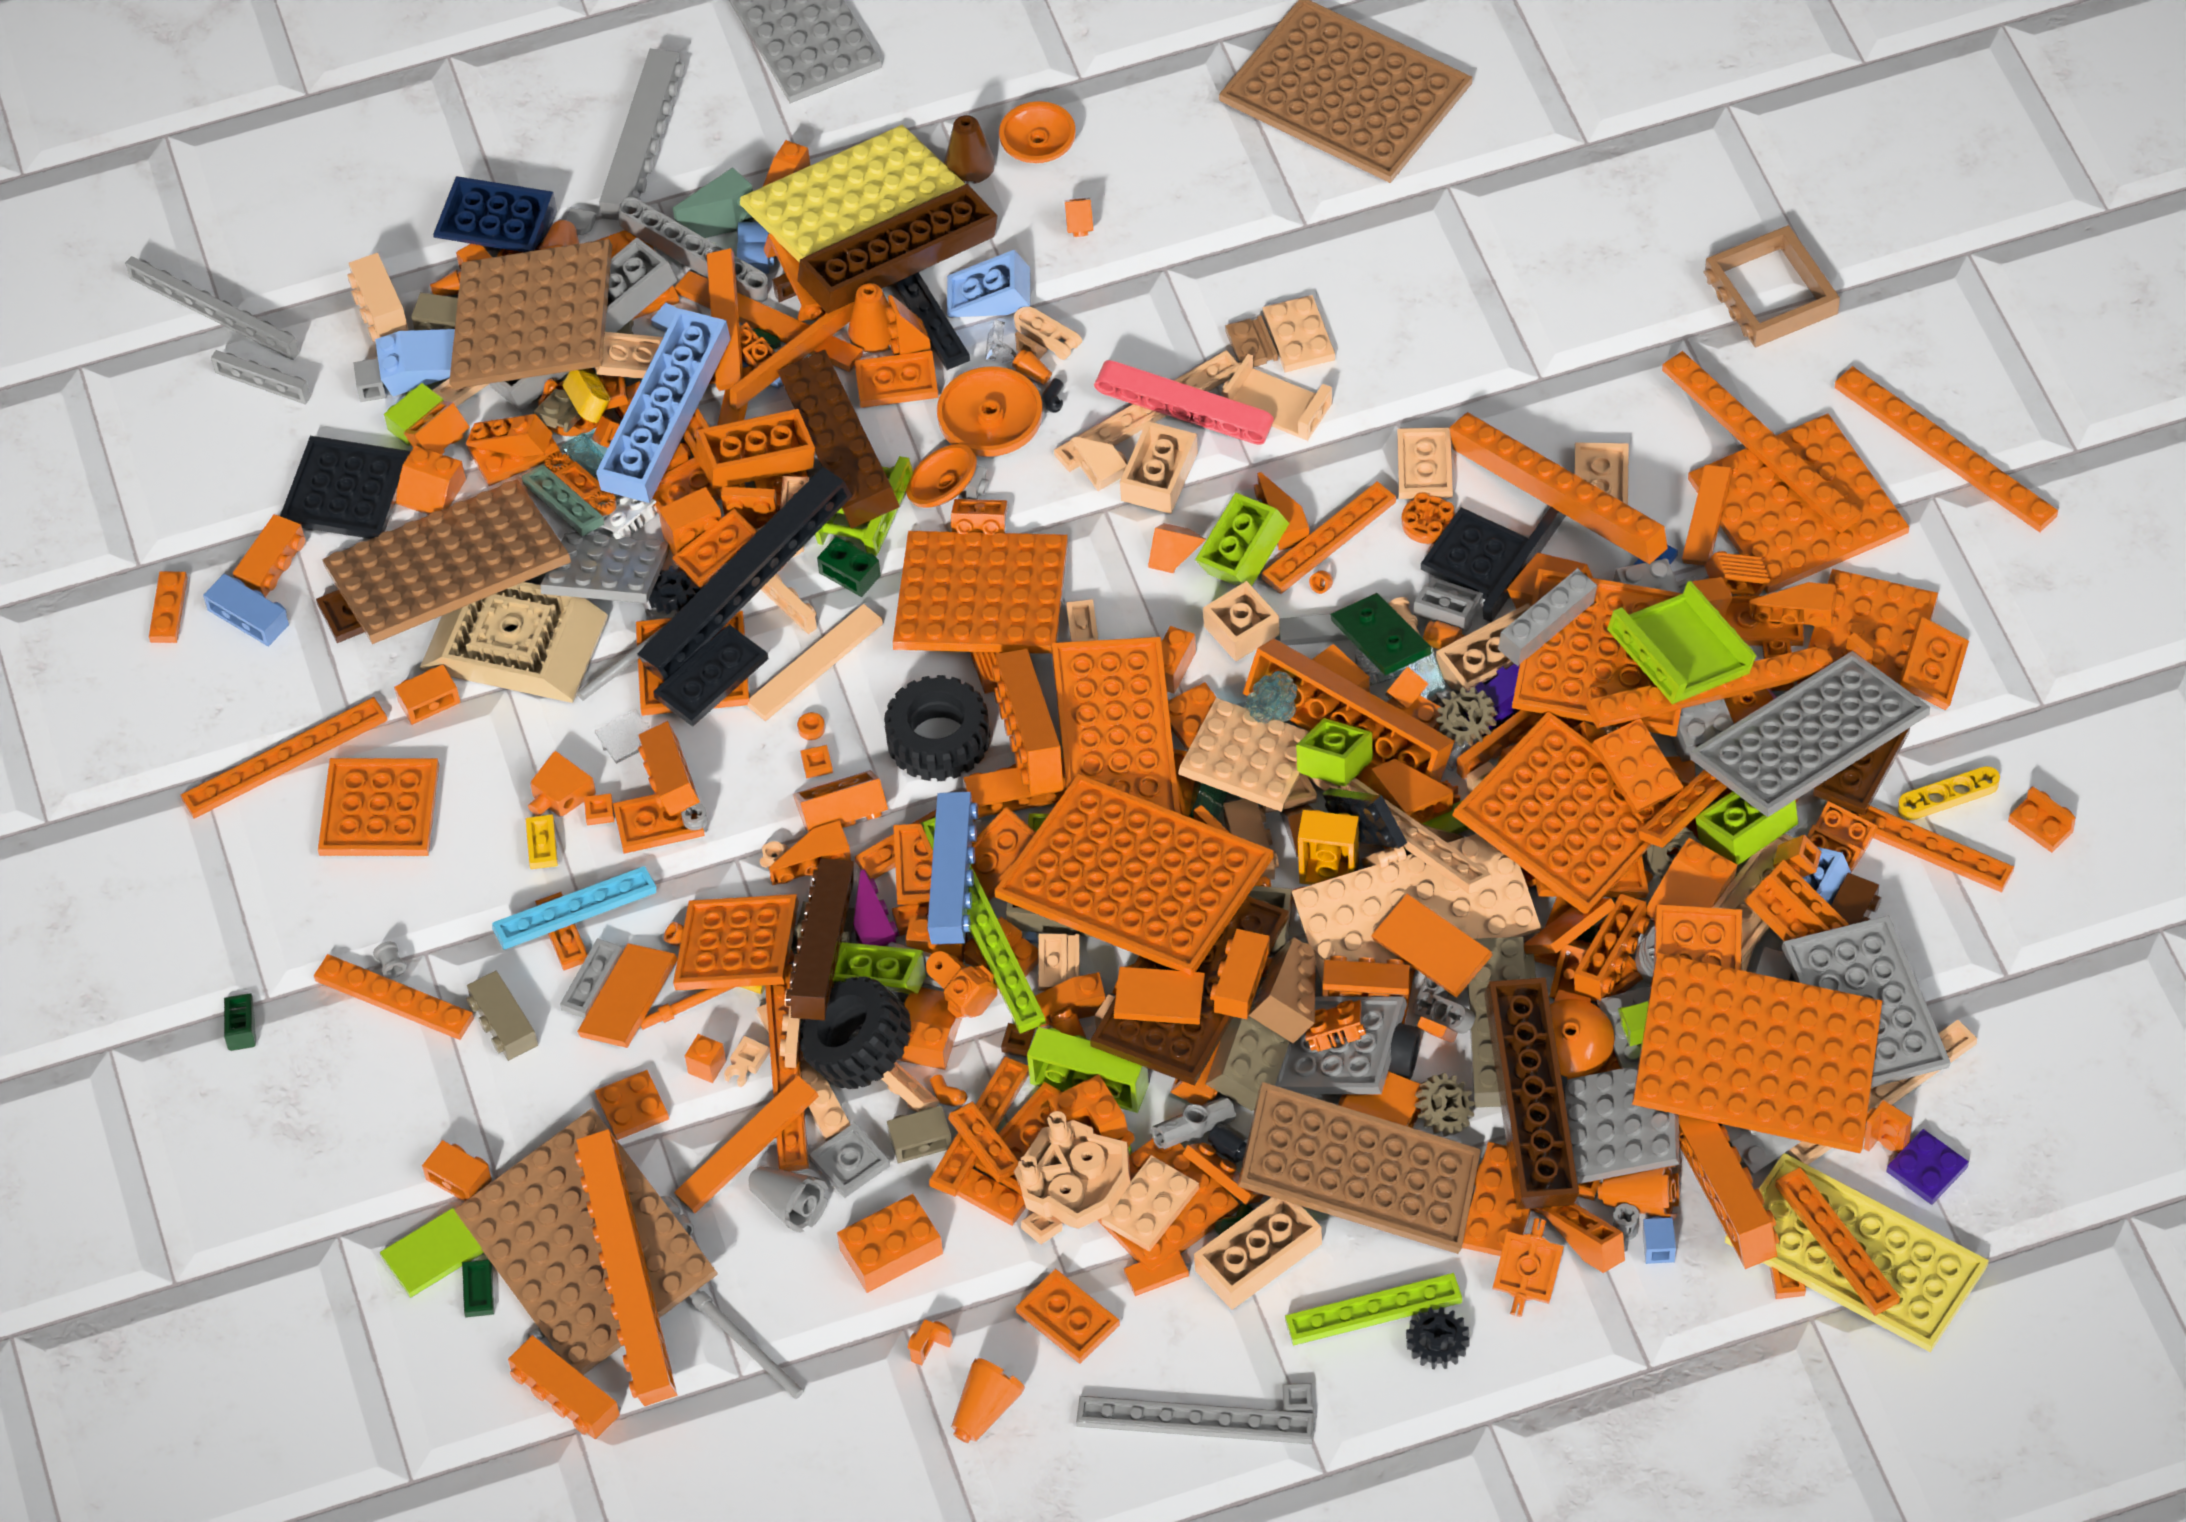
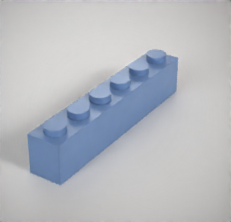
M971 792L937 793L927 927L931 944L965 943L966 932H970L971 922L970 915H967V909H972V894L968 891L969 887L974 884L973 870H970V864H975V849L972 847V842L977 840L976 825H973V819H978V804L973 803Z

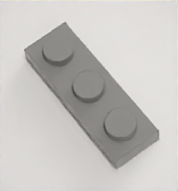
M599 938L596 939L560 1003L562 1011L582 1018L586 1017L623 953L621 946Z

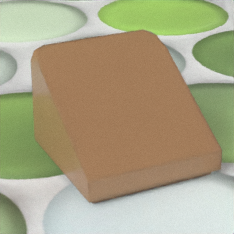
M1018 331L1015 333L1016 350L1018 352L1023 349L1027 352L1031 351L1038 359L1047 352V348Z

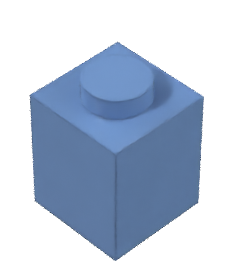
M1654 1216L1650 1219H1643V1243L1646 1264L1675 1262L1676 1245L1673 1217L1662 1218Z

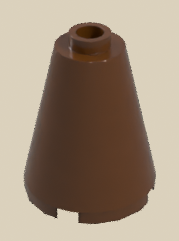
M964 115L958 117L953 123L944 164L964 183L965 181H974L975 184L984 181L993 173L995 157L977 119L973 116Z

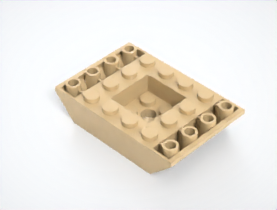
M522 582L442 615L421 663L420 670L427 671L443 664L450 677L573 703L608 616L586 598L541 594V585ZM510 625L518 626L517 629L512 632H507L504 630L506 627Z

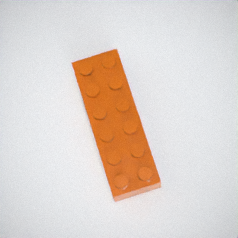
M1028 649L995 654L996 665L992 666L994 682H997V687L993 688L996 704L999 703L1001 720L1005 719V732L1009 736L1011 751L1015 752V762L1017 769H1020L1022 784L1028 786L1030 795L1063 790L1060 744Z
M1679 1115V1147L1744 1268L1747 1269L1777 1257L1776 1244L1779 1243V1239L1773 1228L1776 1226L1775 1218L1770 1209L1765 1211L1763 1207L1765 1203L1758 1188L1753 1189L1751 1185L1753 1180L1748 1168L1741 1167L1740 1163L1742 1161L1735 1146L1730 1147L1728 1143L1730 1138L1725 1126H1719L1718 1123Z

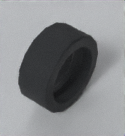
M1401 1023L1396 1026L1391 1042L1389 1072L1409 1080L1412 1078L1420 1046V1028Z

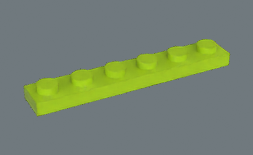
M1451 1273L1285 1315V1322L1294 1346L1417 1315L1418 1312L1425 1313L1428 1312L1430 1307L1433 1310H1437L1440 1307L1445 1308L1461 1304L1462 1295L1455 1274Z

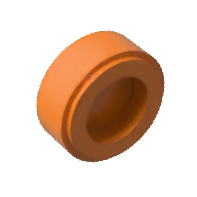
M806 713L797 722L798 732L806 740H816L825 732L824 719L818 713Z

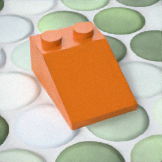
M1688 838L1646 907L1647 918L1655 922V907L1657 904L1712 908L1734 880L1738 865Z
M921 987L918 994L910 993L904 1002L910 1014L911 1032L908 1033L910 1036L908 1046L904 1047V1054L901 1060H897L945 1070L962 1018H956L948 1010V1001L945 1000L943 991Z

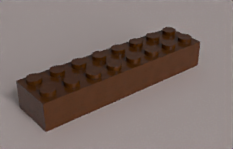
M965 184L800 259L797 281L828 314L854 302L858 288L864 284H876L883 289L994 238L998 215L968 184Z
M824 349L777 370L794 409H799L815 446V454L821 466L844 480L852 494V497L842 507V511L851 529L899 508V503L826 350Z
M1546 977L1489 981L1484 997L1516 1210L1574 1205L1579 1189Z

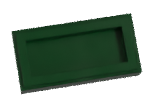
M489 1259L462 1262L465 1318L494 1315L492 1263Z

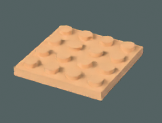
M1216 698L1184 757L1178 774L1282 812L1301 775L1297 771L1296 744L1310 731Z

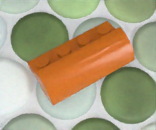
M1784 859L1744 899V902L1783 941L1849 925Z

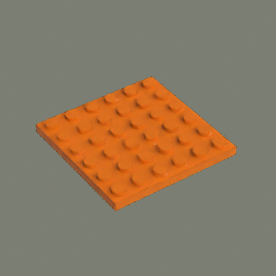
M1829 414L1820 416L1776 436L1861 512V520L1842 533L1837 531L1748 448L1708 464L1731 467L1733 471L1720 526L1739 554L1746 553L1749 556L1762 557L1761 561L1770 579L1769 584L1764 589L1767 594L1909 533V526ZM1705 466L1688 473V480L1697 493Z
M908 531L893 635V650L1005 653L1028 649L1029 653L1052 654V643H1057L1068 535L996 533L991 535L980 532L959 534L958 532Z
M1538 569L1531 606L1570 574ZM1588 577L1597 585L1594 603L1548 642L1544 643L1530 657L1520 663L1512 708L1546 714L1549 711L1554 716L1593 722L1586 707L1589 699L1654 685L1651 679L1607 630L1612 613L1616 609L1622 607L1628 614H1632L1683 593ZM1681 709L1644 717L1641 720L1649 732L1676 737ZM1635 720L1614 724L1612 726L1623 727Z
M1548 711L1455 808L1452 815L1583 914H1588L1652 845L1640 840L1639 830L1670 801L1665 799L1634 814L1593 749L1592 743Z

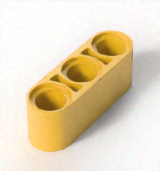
M592 368L569 371L562 384L579 415L590 422L598 423L611 400L610 396Z

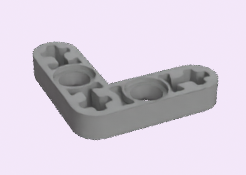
M1426 977L1413 1005L1414 1013L1446 1026L1457 1033L1464 1034L1468 1032L1475 1021L1474 1012L1458 1003L1447 1000L1449 992L1441 986H1437L1435 982ZM1428 1005H1433L1431 1010L1427 1008ZM1447 1007L1446 1013H1445L1444 1016L1441 1018L1442 1012H1443L1444 1009ZM1457 1015L1461 1017L1460 1021H1456Z

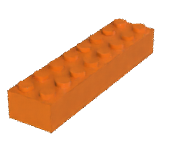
M1275 638L1256 650L1243 691L1244 695L1307 731H1311L1323 718L1372 732L1373 760L1368 766L1374 768L1381 763L1397 759L1426 776L1441 782L1455 742L1454 740Z

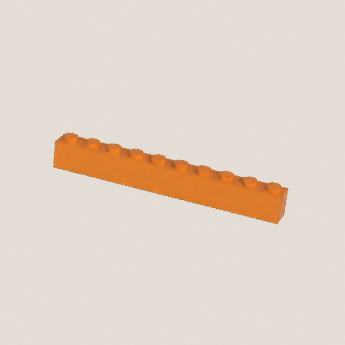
M1465 413L1449 427L1453 450L1649 565L1668 549L1665 527L1662 524L1472 414Z
M607 1129L577 1139L578 1151H575V1158L579 1168L583 1167L584 1176L580 1177L585 1193H589L590 1201L586 1202L587 1209L591 1218H595L596 1226L592 1227L597 1243H601L602 1252H599L598 1255L603 1269H607L608 1277L604 1278L607 1291L610 1295L613 1294L614 1303H611L610 1306L614 1319L619 1320L620 1329L616 1330L621 1346H625L626 1355H623V1362L627 1372H631L633 1379L629 1381L630 1391L633 1398L638 1397L641 1403L647 1406L678 1396L617 1140L610 1130Z

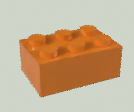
M914 1194L837 1232L839 1249L866 1293L943 1254L941 1236Z

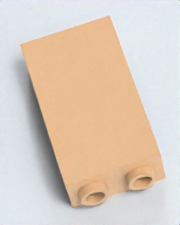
M1247 354L1243 362L1237 364L1233 377L1230 381L1227 380L1221 392L1225 398L1270 413L1274 418L1272 427L1307 441L1332 405V387L1322 384L1317 393H1313L1253 369V355Z

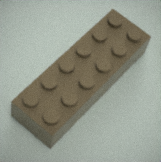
M1523 937L1474 939L1493 954L1468 984L1469 1010L1474 1012L1475 1015L1474 1024L1470 1029L1474 1108L1501 1107L1484 994L1489 981L1526 979Z

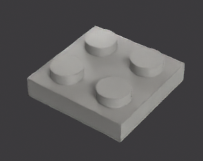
M855 1122L809 1154L810 1161L844 1198L890 1167L889 1159Z

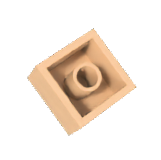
M1247 581L1203 607L1204 627L1235 661L1240 660L1280 635L1278 614Z

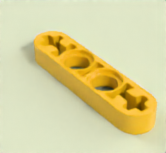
M1980 767L1906 792L1899 798L1898 813L1905 820H1916L1996 792L1999 787V772L1993 767ZM1986 777L1988 781L1992 780V783H1988L1986 780L1982 781V778ZM1962 784L1967 786L1969 791L1963 794L1958 793L1954 790V787ZM1932 793H1939L1944 799L1940 802H1933L1928 796ZM1910 803L1911 806H1915V809H1911V807L1906 806V804Z

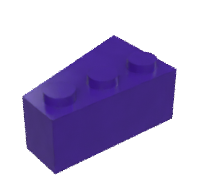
M1515 664L1506 670L1502 666L1496 671L1498 676L1484 685L1481 682L1475 686L1478 693L1483 690L1495 704L1493 707L1497 711V715L1493 718L1496 721V725L1489 726L1490 731L1499 727L1520 711L1519 709L1512 708L1519 666ZM1465 711V712H1464V715L1466 716L1465 718H1466L1467 721L1469 722V721H1470V719H1469V717H1468L1469 715H1468V714L1466 713V711Z

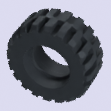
M937 675V678H930V676L922 677V680L918 682L913 680L907 684L906 689L902 687L895 693V698L890 699L887 705L888 710L885 712V733L891 758L896 761V765L900 769H906L907 774L913 777L919 775L922 780L930 781L931 778H936L937 781H945L947 777H952L953 779L960 777L963 771L968 773L974 769V763L978 764L981 762L990 744L988 710L983 702V697L978 691H974L972 685L967 682L962 684L961 679L955 677L947 679L945 675ZM933 718H948L961 725L953 734L938 739L925 738L914 732L921 723Z
M870 977L847 978L846 982L839 981L833 984L834 987L831 989L825 1020L804 1019L805 1026L801 1027L800 1037L802 1039L800 1040V1045L805 1060L830 1083L839 1088L858 1089L859 1086L866 1087L871 1085L872 1081L882 1079L884 1073L891 1071L895 1067L894 1063L897 1059L901 1060L904 1054L903 1049L905 1046H908L910 1040L908 1033L911 1032V1021L905 1004L882 983ZM864 1023L859 1033L847 1042L851 1034Z

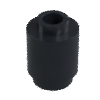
M1217 1124L1211 1131L1208 1142L1212 1144V1147L1217 1152L1234 1163L1244 1160L1248 1137L1228 1124Z

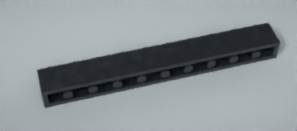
M824 467L813 475L750 541L637 653L646 669L665 681L703 648L852 497L844 480Z

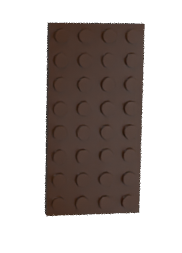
M1250 896L1246 897L1196 971L1205 973L1200 1025L1114 1019L1115 996L1090 1040L1091 1047L1195 1086L1233 1019V1016L1215 1013L1214 1000H1210L1212 986L1214 983L1218 984L1220 980L1218 978L1220 962H1226L1227 959L1225 950L1228 939L1234 938L1236 929L1270 936V953L1289 919V911ZM1142 956L1137 958L1132 967L1174 970Z

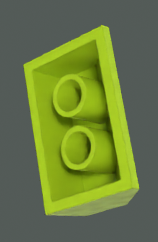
M842 942L833 984L839 981L846 982L847 978L870 977L882 983L889 991L918 994L926 978L923 950Z

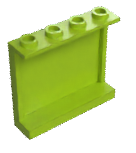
M1691 581L1687 582L1683 594L1632 614H1628L1622 607L1614 610L1607 630L1671 704L1749 674L1756 658L1752 648L1744 642L1736 630L1728 624L1719 611L1713 607Z

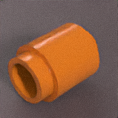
M1437 620L1436 622H1428L1423 639L1431 647L1440 650L1463 638L1465 635H1462V628Z
M1071 1007L1062 1008L1050 1015L1052 1020L1050 1022L1051 1028L1057 1029L1064 1034L1071 1036L1080 1035L1086 1038L1076 1012H1072Z

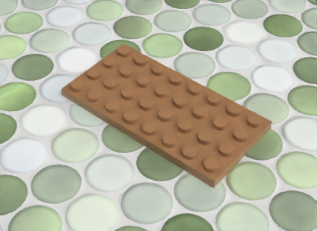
M1262 1082L1258 1091L1238 1187L1459 1254L1462 1249L1481 1149Z

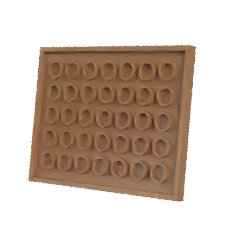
M1298 0L1220 92L1219 101L1391 183L1472 85V76L1313 1Z
M517 479L505 482L490 491L481 492L468 500L456 502L451 507L441 511L432 512L419 520L407 522L402 527L383 532L378 537L359 542L346 550L334 552L322 559L370 642L375 644L571 562V559L563 544Z
M593 1108L454 1210L558 1355L582 1375L622 1347L616 1331L620 1329L619 1320L614 1319L610 1306L611 1303H614L613 1294L610 1295L604 1281V1278L608 1277L607 1269H603L599 1260L598 1253L602 1252L601 1243L596 1242L592 1227L596 1226L595 1218H591L587 1209L586 1202L590 1201L589 1193H585L580 1177L584 1176L583 1167L579 1168L575 1158V1151H578L577 1139L608 1129ZM617 1141L660 1318L717 1276L718 1273Z

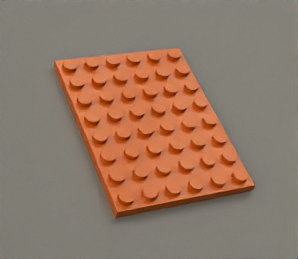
M1078 774L994 891L995 897L1192 976L1274 858V853L1271 849Z
M1657 952L1632 1105L1861 1153L1882 1000Z

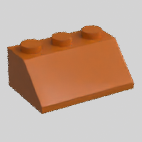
M871 770L793 794L807 832L813 828L839 820L842 828L856 824L857 819L866 817L868 820L882 816L883 811L888 810L880 779Z
M1330 956V960H1324L1322 997H1404L1407 1002L1409 993V965H1404L1403 960L1388 959L1387 964L1375 963L1374 958L1366 957L1358 958V962L1347 961V957Z

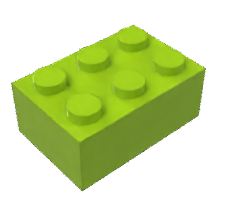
M1235 492L1195 558V561L1208 575L1235 586H1239L1246 581L1252 586L1290 523L1277 508Z
M1731 792L1695 817L1698 839L1701 844L1737 865L1798 825L1795 800L1767 817L1735 792Z

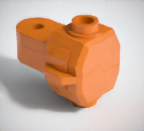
M942 951L931 954L927 960V973L944 989L945 1000L948 1001V1010L958 1019L982 1015L998 994L997 985L994 983V974L983 965L966 967L957 957Z

